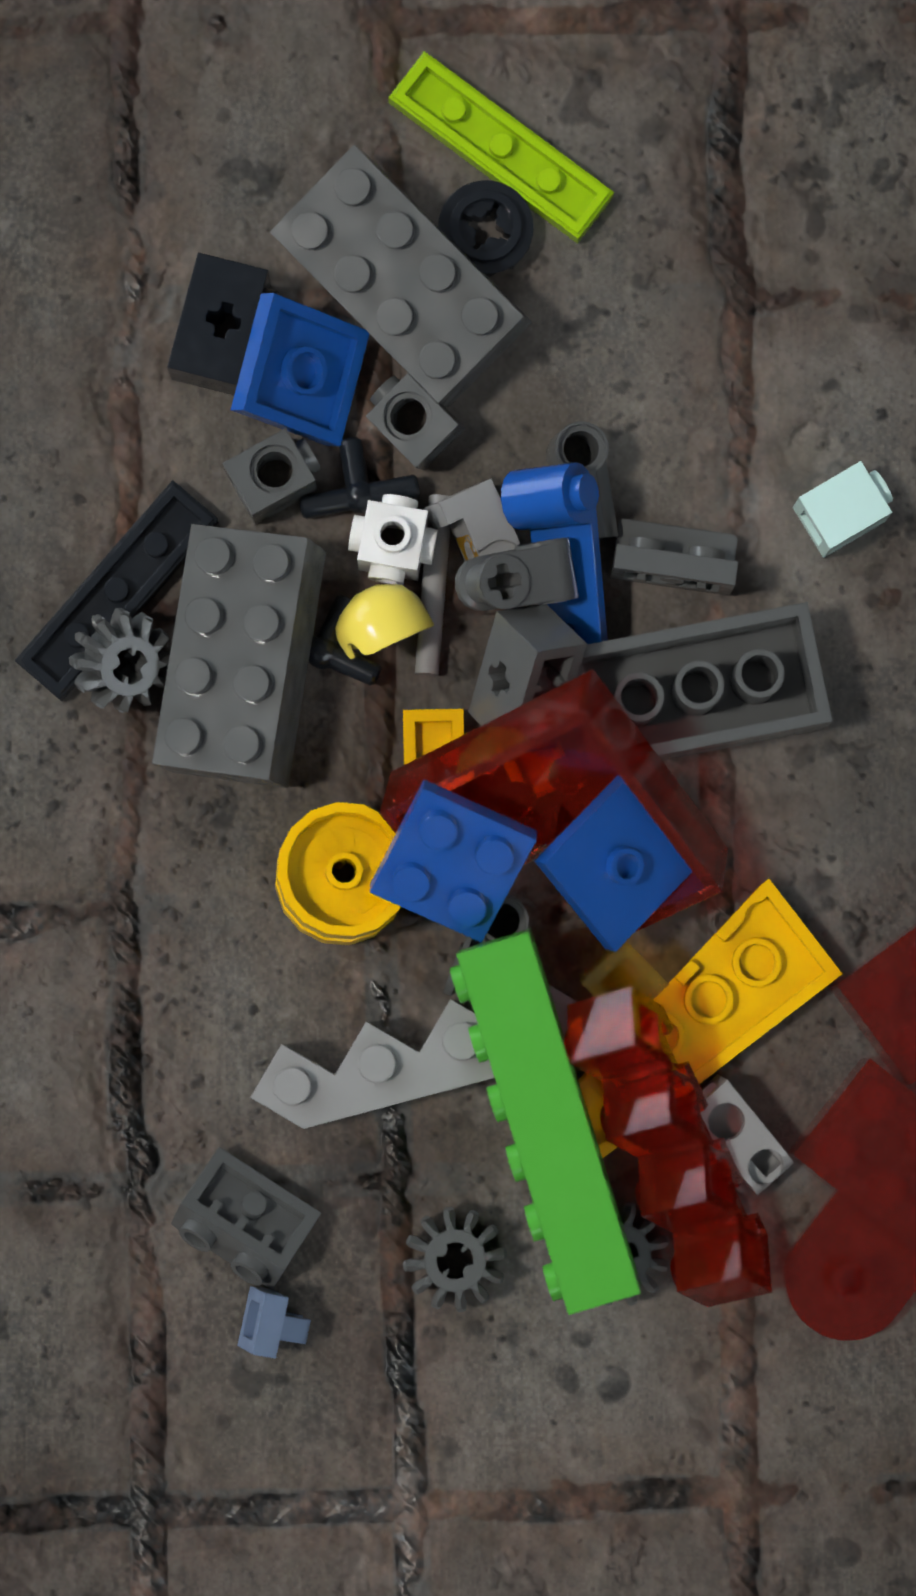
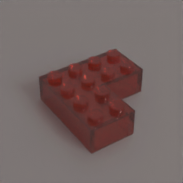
M593 669L391 771L379 814L395 834L423 780H427L537 830V840L524 865L536 860L619 775L693 871L635 932L723 891L728 853L727 846Z

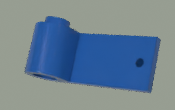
M577 462L510 471L504 478L501 487V504L508 523L518 530H530L531 543L569 537L579 598L547 605L571 629H574V632L587 645L608 641L596 510L599 500V489L595 478L589 474V471L582 464Z

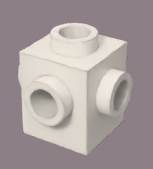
M384 494L382 502L368 500L365 516L354 515L348 550L358 552L357 562L359 571L369 572L368 579L384 584L403 585L404 579L418 581L421 563L432 565L438 529L427 528L428 511L417 509V500L400 495ZM385 527L403 530L405 535L399 544L388 545L381 539V533Z

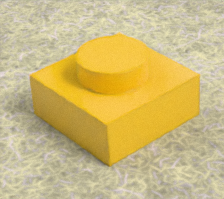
M463 709L403 710L404 772L465 771Z

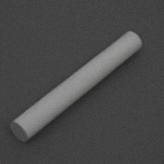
M429 495L428 506L449 496ZM428 519L427 528H432L430 521ZM449 525L438 528L432 565H423L421 601L434 626L418 633L415 674L422 676H439L450 541Z

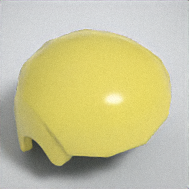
M400 584L374 585L356 594L341 613L335 630L336 638L345 654L350 659H354L355 655L352 650L359 649L364 655L374 654L396 642L433 627L434 623L422 601L413 591Z

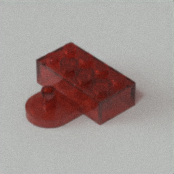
M862 1058L787 1152L791 1158L834 1192L795 1240L788 1252L783 1274L785 1293L791 1308L804 1324L823 1336L844 1341L864 1339L884 1329L892 1322L916 1291V1094L871 1058Z

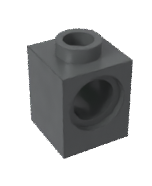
M409 373L401 380L394 375L385 381L370 398V402L375 407L365 416L415 468L425 470L466 429L445 406L438 404ZM420 402L426 411V422L417 433L406 435L400 430L398 425L399 411L407 403Z
M286 428L222 463L226 475L255 525L298 502L301 496L318 491L316 480L312 474L321 470V467L305 438L294 443ZM271 461H283L293 469L290 480L281 487H268L259 480L261 469Z

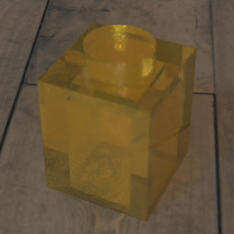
M628 940L616 952L606 950L579 976L581 983L624 1027L669 985L665 978Z

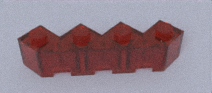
M633 987L568 1004V1029L565 1032L564 1042L569 1055V1061L572 1065L603 1082L604 1105L600 1111V1121L606 1141L638 1157L639 1181L635 1190L636 1200L641 1210V1217L673 1233L674 1256L671 1259L670 1267L677 1292L706 1307L772 1293L768 1233L758 1213L747 1215L735 1188L740 1187L743 1179L724 1137L713 1140L707 1129L701 1112L706 1110L708 1102L689 1061L678 1064L665 1035H669L674 1028L664 1006Z

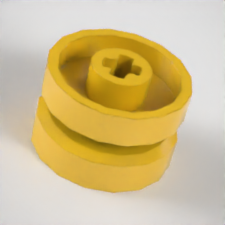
M335 802L311 810L291 827L279 850L275 889L284 914L300 932L322 943L352 945L375 937L394 920L401 906L369 892L370 883L398 830L387 816L364 804ZM348 864L355 869L352 880L347 883L337 881L332 874V868L340 870Z

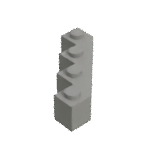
M549 985L566 1043H568L588 1007ZM450 999L420 1052L368 1022H365L336 1074L290 1047L281 1044L250 1098L305 1129L495 1077L490 1061L479 1063L473 1049L468 1027L478 1024L475 1013Z

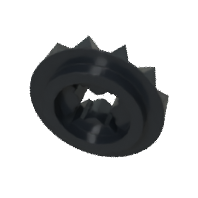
M489 180L471 182L457 189L442 207L438 227L488 277L507 269H513L525 253L529 251L534 229L531 211L523 197L513 188L503 183ZM496 208L495 229L503 235L499 239L489 237L485 244H481L477 250L475 249L476 230L469 226V222L474 220L482 223L486 216H490L493 209Z

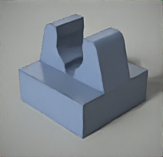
M250 1286L237 1346L253 1355L276 1359L280 1340L306 1344L311 1319L303 1318V1315L286 1312L289 1297L275 1290Z

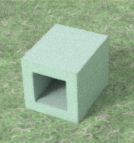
M862 461L800 496L793 509L820 554L825 558L884 523L892 514L888 503L893 501V497L882 476L876 470L868 473Z

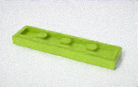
M425 51L388 97L390 105L492 181L500 182L513 188L523 197L531 210L577 244L613 198L614 192Z

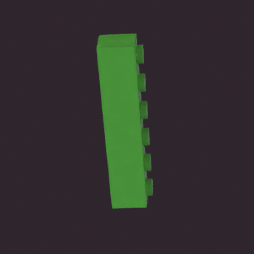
M531 928L459 950L456 954L459 965L450 967L452 981L460 1003L470 1000L478 1024L468 1027L471 1042L478 1062L490 1061L496 1084L487 1087L489 1100L497 1122L505 1120L509 1122L515 1144L505 1146L515 1181L527 1180L533 1203L524 1206L525 1215L534 1242L543 1239L546 1241L552 1263L543 1265V1272L553 1302L564 1299L568 1315L641 1294L639 1274Z

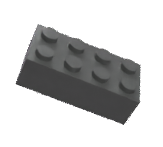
M353 145L270 231L438 404L450 407L532 323L412 199L356 145Z
M191 524L152 764L173 773L288 789L326 557L324 549L305 537Z
M808 602L588 644L572 692L588 775L822 730L832 722Z

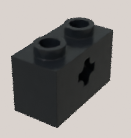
M198 252L167 366L172 380L234 396L261 293L278 294V291L270 289L271 281L268 270ZM226 315L234 318L236 328L239 330L229 329L225 339L219 338L213 324H223Z

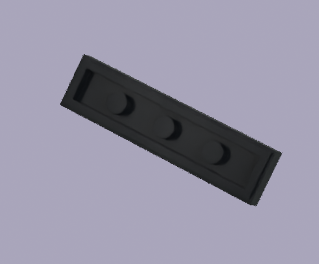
M172 480L14 661L62 702L76 687L75 679L82 672L69 664L68 657L75 653L85 652V647L75 640V633L85 632L91 637L96 632L92 626V615L100 614L111 623L115 608L127 610L130 613L131 619L139 614L185 562L191 524L215 527L219 523L218 518Z

